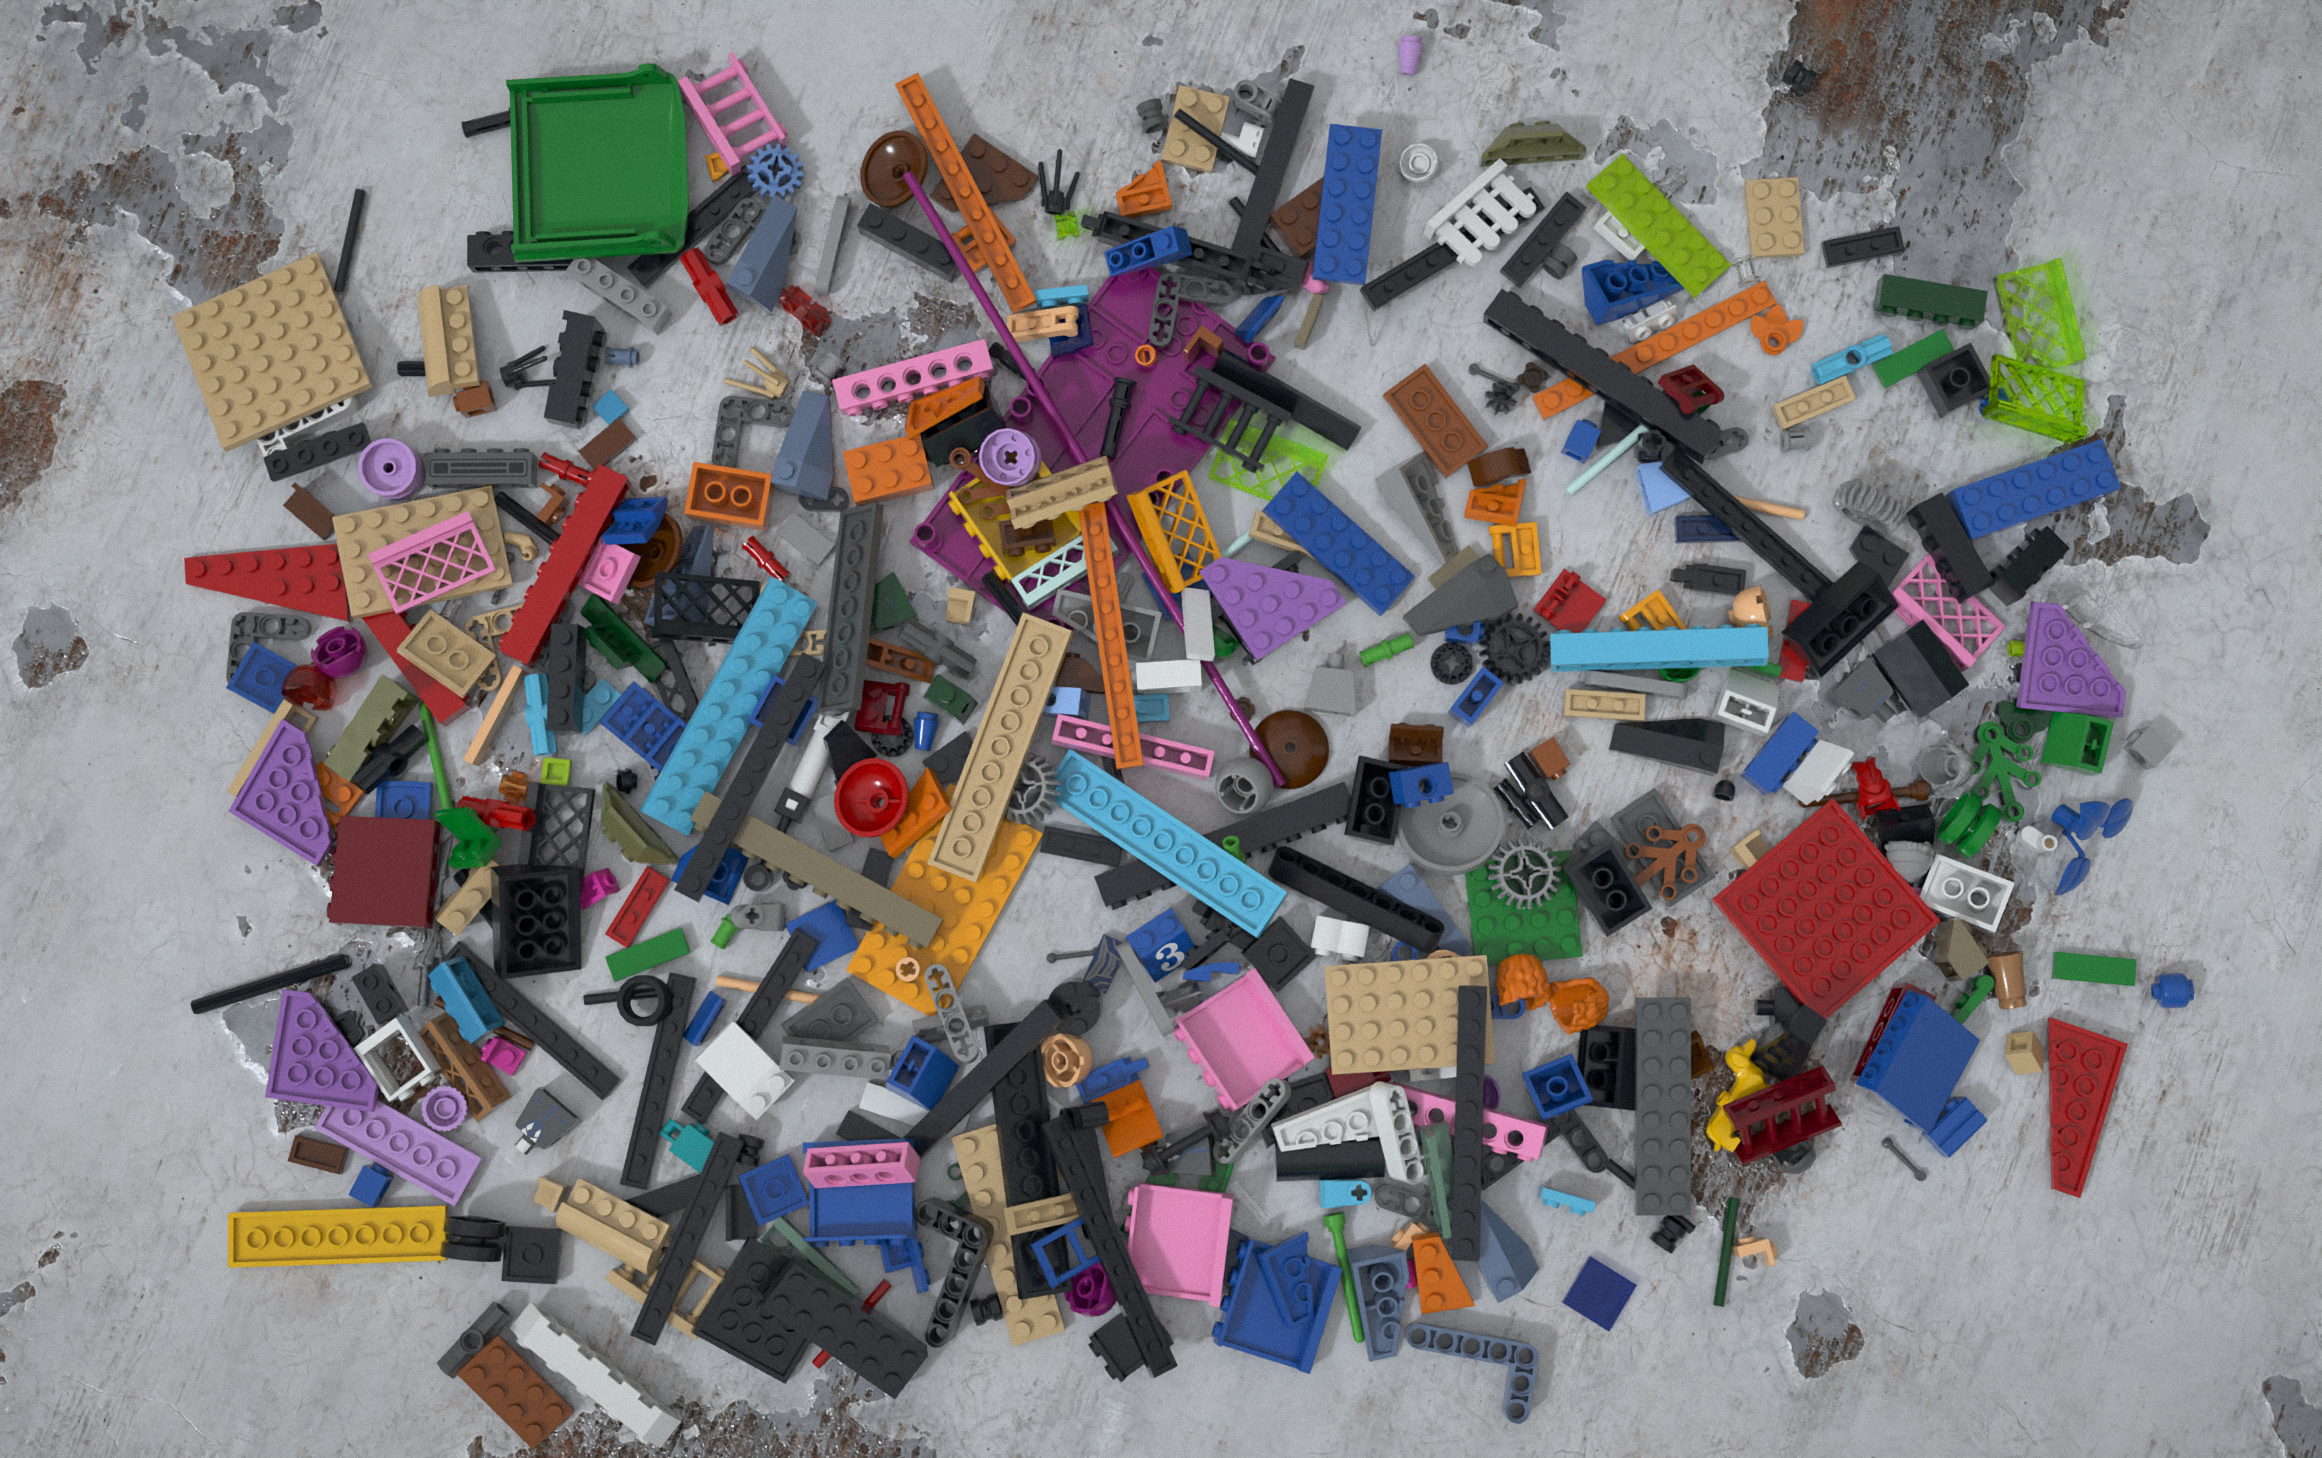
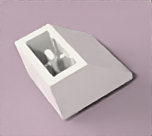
M1729 668L1711 718L1762 737L1769 732L1773 721L1780 687Z
M1819 740L1808 753H1805L1801 763L1789 774L1782 786L1805 805L1814 800L1819 802L1824 795L1828 796L1835 788L1837 783L1834 781L1838 776H1843L1851 767L1852 763L1849 760L1854 755V752Z

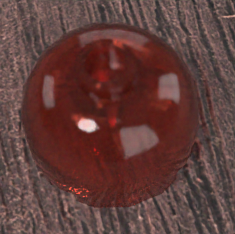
M311 662L310 664H303L292 668L285 677L280 690H282V696L303 707L304 702L315 704L312 710L327 711L331 710L335 701L337 684L333 677L321 671L314 662Z

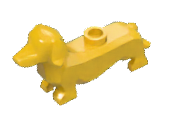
M1753 1038L1742 1046L1734 1045L1730 1047L1725 1054V1061L1734 1072L1736 1079L1729 1092L1723 1091L1717 1098L1716 1104L1718 1107L1709 1119L1706 1128L1708 1137L1715 1143L1714 1151L1716 1152L1721 1147L1733 1152L1741 1141L1738 1137L1732 1136L1735 1130L1724 1113L1723 1105L1772 1086V1084L1765 1083L1762 1070L1750 1061L1751 1055L1756 1048V1041Z

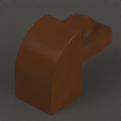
M1504 448L1467 462L1474 487L1493 485L1507 478L1523 477L1531 474L1524 448Z

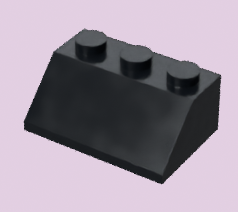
M987 384L984 386L983 398L978 402L967 406L920 434L922 444L935 466L939 467L950 464L949 456L955 448H965L969 453H973L979 449L988 435L996 430L1006 429V425Z
M1924 619L1906 628L1871 654L1916 720L1933 711L1969 686L1967 680Z
M1358 756L1344 835L1375 845L1394 846L1402 804H1394L1389 772L1408 769L1407 766L1366 756Z
M1612 841L1583 849L1559 864L1598 929L1606 937L1652 909V906Z
M1595 1025L1587 1030L1583 1029L1580 1031L1577 1065L1593 1098L1592 1102L1585 1105L1635 1111V1029Z

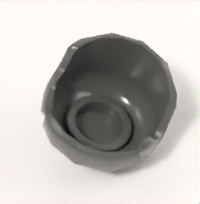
M1808 1140V1142L1803 1141L1773 1153L1772 1156L1777 1166L1783 1172L1800 1174L1811 1168L1816 1160V1151L1812 1142Z

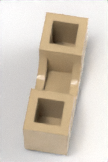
M492 857L486 867L471 868L469 877L464 885L454 895L451 893L434 913L436 921L456 936H459L492 896L491 867L504 865Z

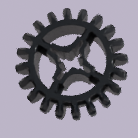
M1508 613L1506 615V622L1502 617L1496 620L1498 626L1490 622L1488 628L1492 633L1484 630L1483 636L1488 641H1479V646L1486 648V650L1479 652V656L1488 657V659L1482 662V666L1485 667L1491 664L1492 668L1489 671L1492 674L1498 671L1497 677L1500 680L1506 675L1507 684L1512 683L1513 677H1516L1518 685L1522 684L1523 675L1528 682L1533 680L1531 671L1537 676L1540 675L1541 670L1537 665L1546 667L1548 664L1541 657H1549L1551 654L1549 651L1543 650V648L1550 646V641L1541 640L1547 635V632L1538 633L1537 630L1541 627V624L1538 622L1532 627L1530 625L1533 619L1531 616L1525 622H1522V613H1518L1516 621L1513 620V615ZM1509 629H1520L1530 637L1520 639L1513 632H1510ZM1501 632L1504 636V649L1495 654L1494 640L1497 634ZM1509 643H1512L1514 646L1524 644L1518 651V655L1515 651L1506 653L1512 646ZM1534 644L1535 657L1531 665L1528 666L1525 661L1527 659L1525 649ZM1511 659L1520 669L1507 668L1499 661Z

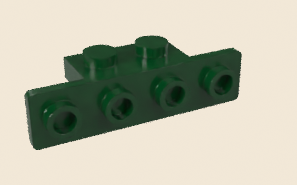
M592 594L580 610L581 615L592 624L587 626L582 634L589 640L593 648L599 650L607 658L611 666L618 670L634 666L650 683L655 682L667 666L666 661L599 595Z

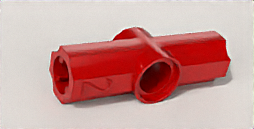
M699 247L686 251L679 259L693 280V286L703 302L709 306L716 321L720 326L734 321L740 314L727 295V289L724 287L716 271L711 269L708 264L709 262Z
M463 796L456 805V808H472L478 813V818L485 825L505 829V827L529 832L536 820L533 809L529 807L510 805V802L490 798L484 800Z

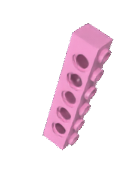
M981 339L833 379L832 382L842 415L847 414L848 417H854L862 414L865 409L873 407V410H880L888 407V403L895 401L906 403L914 399L913 396L920 394L927 396L938 392L939 389L951 387L977 376H981L983 381L990 379L991 375H994V370L986 341ZM962 361L972 363V367L968 371L958 369V365ZM941 367L947 370L946 375L942 378L933 376V372L937 368ZM913 374L921 376V381L916 385H911L907 382L908 378ZM892 381L896 383L894 390L890 392L882 390L885 382ZM862 388L870 390L869 396L865 399L857 397V392Z
M1393 1081L1389 1083L1401 1086L1406 1093L1407 1101H1413L1417 1104V1114L1411 1115L1415 1130L1420 1131V1126L1438 1123L1431 1116L1432 1110L1438 1108L1443 1111V1121L1448 1123L1450 1139L1454 1140L1456 1099ZM1484 1107L1483 1144L1492 1146L1491 1151L1500 1154H1507V1151L1518 1154L1517 1158L1533 1162L1534 1158L1539 1159L1542 1156L1549 1128L1548 1124ZM1485 1123L1495 1125L1497 1129L1495 1137H1489L1485 1134ZM1518 1130L1522 1133V1144H1515L1511 1141V1131Z

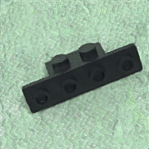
M362 422L339 431L327 432L322 437L313 440L301 441L296 446L265 456L264 462L270 480L277 482L362 452L372 441L366 424Z

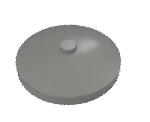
M1450 772L1454 794L1444 796L1445 801L1429 803L1428 799L1420 801L1421 806L1405 808V805L1402 804L1397 835L1405 853L1420 867L1437 874L1460 875L1478 869L1489 861L1498 850L1504 832V814L1498 798L1486 784L1470 775ZM1422 780L1419 783L1421 792L1424 789V782Z

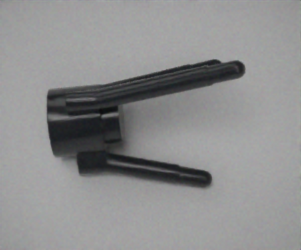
M1061 149L1057 150L1053 190L1049 191V195H1047L1043 162L1038 163L1042 194L1041 207H1045L1044 212L1051 215H1064L1065 210H1070L1071 199L1080 176L1079 172H1075L1067 195L1064 197V192L1059 191L1062 165Z
M540 346L517 360L508 362V365L500 367L501 378L507 388L514 386L516 390L525 387L550 386L551 382H556V379L523 382V379L527 378L525 369L546 361L547 356L536 358L527 363L524 362L544 351L545 346Z

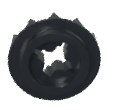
M1456 642L1444 643L1432 654L1430 661L1432 673L1442 683L1449 685L1459 684L1466 680L1472 671V655L1465 646ZM1454 653L1455 661L1463 664V666H1455L1451 674H1449V665L1441 661L1449 660Z
M885 715L883 722L891 721L892 715ZM902 717L901 721L903 733L896 736L895 743L897 746H894L890 739L881 740L886 734L871 733L872 744L880 754L888 757H897L907 752L911 747L914 737L913 729L905 718Z

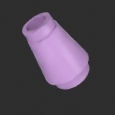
M1401 36V42H1398L1400 74L1416 75L1424 46L1421 43V37Z

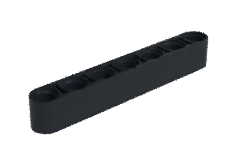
M1281 846L1276 849L1268 869L1270 877L1419 951L1425 953L1435 951L1445 928L1443 923L1437 918L1290 847Z

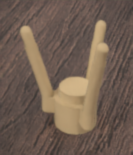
M751 347L750 351L772 372L768 374L747 360H744L743 364L765 378L763 386L766 389L728 378L724 379V383L765 395L772 400L775 396L781 398L790 384V380L786 378L787 375L777 369L754 347Z

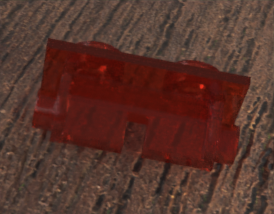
M792 284L787 290L783 288L779 304H781L784 311L792 314L801 322L806 330L818 336L822 324L826 326L831 321L829 312L817 302L808 307L807 304L812 298L799 286L795 287Z

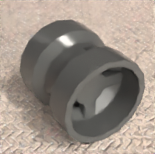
M1159 98L1146 100L1136 107L1138 116L1144 120L1142 128L1146 134L1158 132L1168 126L1166 116L1162 115L1163 106Z
M1558 243L1552 250L1553 254L1550 257H1546L1541 266L1553 278L1561 280L1567 273L1566 269L1569 266H1573L1578 257L1569 247Z

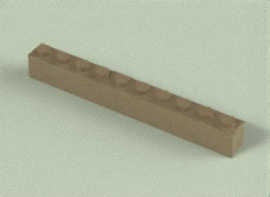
M705 791L690 820L696 822L695 829L705 833L722 799ZM749 814L745 817L730 845V848L734 844L742 847L741 853L754 861L757 856L766 860L765 866L778 874L781 869L790 873L788 879L803 886L804 882L814 886L812 892L825 899L829 894L838 899L836 905L849 912L852 907L861 912L859 917L871 924H874L875 920L885 925L883 930L895 937L899 933L908 937L906 943L921 950L922 946L929 949L944 921L942 918Z

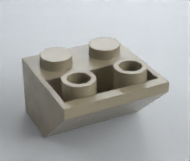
M1959 917L1944 919L1940 922L1933 960L1948 982L1963 981L1990 963L1986 958L1988 956L1986 949L1981 943L1975 942L1971 936V927L1965 920H1960Z

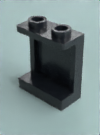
M1122 1312L1089 1336V1339L1092 1341L1088 1344L1097 1358L1102 1355L1107 1362L1104 1368L1113 1380L1118 1378L1120 1382H1123L1127 1376L1144 1365ZM1157 1318L1170 1347L1174 1344V1340Z

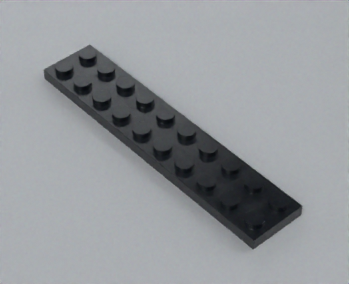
M1020 1022L984 1026L987 1055ZM1039 1044L992 1090L1007 1207L1060 1195L1056 1161L1040 1126L1050 1121L1041 1045ZM1064 1224L1010 1235L1018 1299L1073 1291L1071 1278L1053 1289L1050 1287L1030 1245L1064 1226ZM1064 1234L1043 1246L1056 1276L1070 1269Z

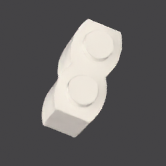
M1316 916L1310 948L1316 949L1315 954L1331 957V952L1342 954L1341 959L1357 962L1358 957L1364 958L1370 926Z

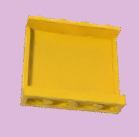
M1018 453L1009 455L1011 458L1009 463L1016 461ZM1043 461L1040 471L1029 482L1052 475ZM975 478L955 493L952 491L949 493L951 501L948 504L956 516L959 514L963 516L966 521L963 524L966 531L971 537L977 536L981 542L978 546L986 559L989 557L993 559L996 564L993 567L996 574L1002 581L1006 578L1009 584L1012 583V578L1082 535L1078 511L1069 510L1062 513L1058 518L1052 519L1056 547H1051L1050 552L1036 553L1035 550L1025 551L1023 556L1009 557V554H1003L998 521L1011 520V513L994 516L991 520H985L980 516V509L984 504L990 503L994 506L1005 504L1007 499L1003 496L973 500L968 505L960 503L958 494L963 488L973 490L989 487L978 478ZM963 492L961 497L964 501H969L971 494ZM985 507L983 513L985 516H991L993 510L990 507Z

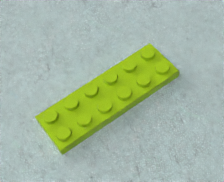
M1623 153L1587 184L1586 188L1694 298L1701 294L1732 265Z

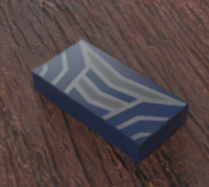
M1105 934L1101 938L1083 979L1090 981L1097 987L1098 991L1106 994L1122 960L1116 949V946L1122 944V942Z

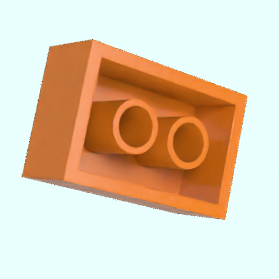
M920 433L910 439L908 436L842 451L854 502L857 507L934 490Z
M693 462L684 514L692 520L767 531L775 489L770 482L772 474Z

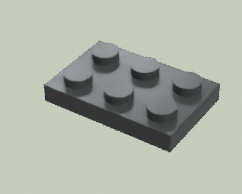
M846 977L784 1021L781 1026L788 1036L851 1042L879 1022V1019L849 978Z

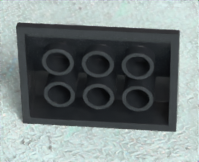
M531 864L491 867L494 970L501 979L581 970L579 867Z

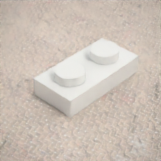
M1609 210L1593 227L1594 230L1629 260H1635L1645 249Z

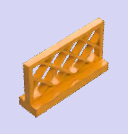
M1182 470L1140 491L1126 495L1155 568L1170 593H1178L1184 590L1185 587L1203 579L1198 572L1199 569L1205 568L1201 565L1205 552L1212 554L1215 561L1222 557L1187 470ZM1182 478L1185 486L1182 496L1171 492L1174 482ZM1155 490L1164 493L1160 507L1152 504L1148 493ZM1169 496L1181 500L1176 514L1165 510ZM1185 503L1192 505L1195 510L1192 521L1181 516ZM1163 513L1174 518L1170 532L1161 526L1160 521ZM1179 520L1190 525L1186 538L1175 534ZM1195 528L1203 530L1205 537L1202 545L1191 541ZM1173 538L1184 542L1180 556L1173 554L1170 548ZM1189 545L1200 549L1196 563L1185 559ZM1183 562L1194 567L1191 577L1183 580L1180 573Z

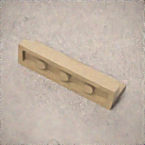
M283 700L227 792L237 797L281 719H286L292 723L297 713L309 719L303 728L309 734L318 718L294 703Z

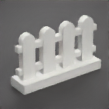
M1500 158L1426 224L1423 234L1430 241L1438 235L1437 242L1440 245L1446 243L1459 255L1456 260L1460 264L1465 261L1470 266H1477L1482 258L1478 248L1483 245L1488 250L1496 249L1500 242V237L1496 232L1501 229L1506 234H1512L1518 226V221L1514 216L1519 213L1524 218H1530L1535 213L1536 205L1532 202L1534 196L1531 193L1525 195L1513 183L1515 178L1512 175L1508 177L1504 175L1507 164ZM1492 187L1494 190L1488 193L1487 190ZM1500 195L1513 208L1507 211L1495 198ZM1474 203L1476 206L1470 209L1469 206ZM1482 211L1495 224L1489 227L1477 214ZM1456 219L1457 222L1452 225L1451 222ZM1464 227L1477 240L1471 243L1459 230Z

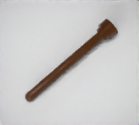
M1924 779L1914 780L1913 783H1909L1905 787L1891 788L1896 798L1910 797V799H1915L1916 801H1925L1929 798L1928 784ZM1859 792L1829 794L1828 796L1824 795L1819 802L1814 800L1805 805L1799 800L1798 804L1802 808L1823 806L1832 798L1838 804L1854 803L1859 799Z

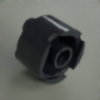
M1072 978L1061 982L1048 998V1001L1064 1019L1056 1028L1064 1034L1082 1035L1089 1031L1097 1023L1103 1011V1001L1097 987L1083 978ZM1074 1001H1078V1008L1081 1010L1073 1012L1069 1003L1072 1004Z

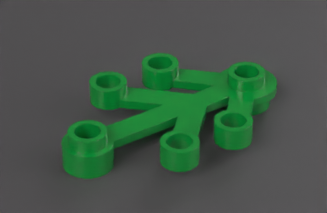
M1993 721L1985 722L1977 731V738L1980 743L1972 756L1973 762L1977 764V770L1973 771L1972 775L1982 771L1983 765L1981 761L1988 750L1992 760L1979 784L1974 786L1972 791L1977 793L1979 787L1983 788L1985 794L1982 800L1987 799L1990 795L1989 787L1997 776L2004 804L2000 808L2003 813L2001 818L2008 823H2014L2023 818L2024 808L2019 802H2016L2008 773L2022 780L2027 787L2038 786L2041 782V775L2037 771H2027L2006 759L2001 751L2002 747L2014 753L2019 761L2026 762L2031 760L2034 755V751L2030 746H2021L2005 737L2004 730L2000 724ZM1989 730L1995 732L1994 739L1988 737ZM2022 749L2028 751L2027 758L2021 756ZM2030 774L2034 775L2036 778L2034 784H2031L2028 781V776ZM2012 806L2018 810L2016 816H2012L2010 813Z

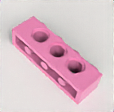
M909 1142L807 1149L803 1174L815 1188L912 1183L917 1180L920 1157Z

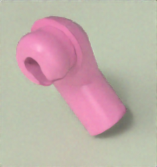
M1306 260L1309 262L1302 283L1303 287L1313 294H1326L1329 290V283L1327 281L1312 280L1313 261Z

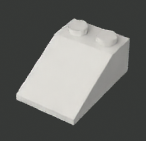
M1936 853L1919 897L1932 911L1948 919L1959 917L1960 920H1965L1972 930L1994 937L2015 883Z
M733 1020L695 1058V1061L756 1120L795 1081L789 1071L780 1070L778 1061Z

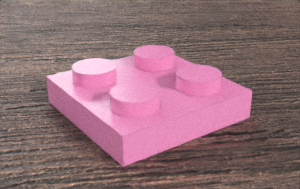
M600 537L578 585L618 605L641 556L617 544L605 545L602 537Z

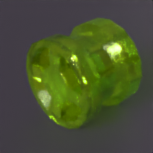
M1071 211L1064 216L1060 214L1054 215L1059 241L1064 240L1067 236L1079 237L1075 211Z

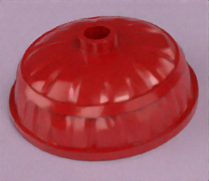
M879 758L864 759L852 765L840 778L834 795L835 812L842 826L852 834L865 838L878 837L894 829L904 818L909 806L908 784L903 773L891 762ZM885 799L883 806L880 807V801Z

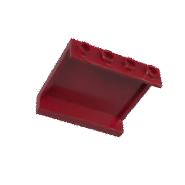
M340 816L339 823L335 826L337 847L332 854V863L335 865L334 876H331L329 888L332 892L331 902L327 906L329 923L342 926V924L417 927L432 930L442 834L440 822L427 819Z

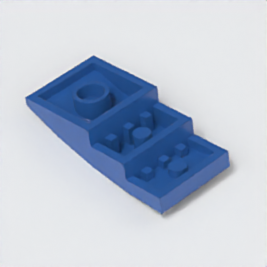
M635 681L627 687L598 721L660 773L687 726L682 719L652 697Z

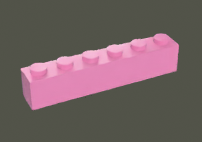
M1058 714L1051 744L1115 759L1110 726ZM1139 733L1143 766L1207 781L1215 751Z

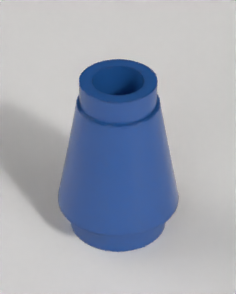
M917 711V716L914 717L915 749L931 751V746L940 723L938 721V714Z

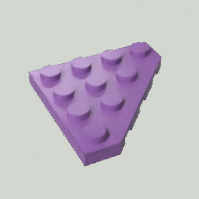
M1225 557L1217 559L1199 571L1201 577L1256 661L1347 604L1331 580Z
M2030 601L2016 707L2123 718L2126 690L2116 681L2110 673L2111 670L2101 657L2090 647L2088 640L2079 628L2071 622L2060 604Z
M281 719L230 807L229 812L314 865L321 866L334 844L309 734L290 721Z
M283 989L265 1097L375 1112L379 1090L378 1084L315 995L308 992Z

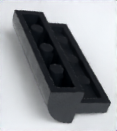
M1379 1136L1370 1137L1368 1140L1363 1141L1348 1140L1341 1141V1144H1319L1312 1148L1283 1152L1279 1149L1277 1142L1275 1143L1276 1182L1382 1178L1385 1176V1157Z

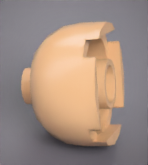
M1762 584L1749 587L1737 594L1733 601V610L1728 611L1731 625H1737V628H1745L1744 626L1748 624H1759L1761 627H1767L1768 637L1773 636V625L1768 626L1767 623L1772 618L1765 590H1762Z
M1061 1033L1048 1037L1042 1044L1041 1053L1044 1076L1053 1086L1059 1088L1074 1086L1088 1077L1093 1067V1054L1089 1044L1078 1035Z

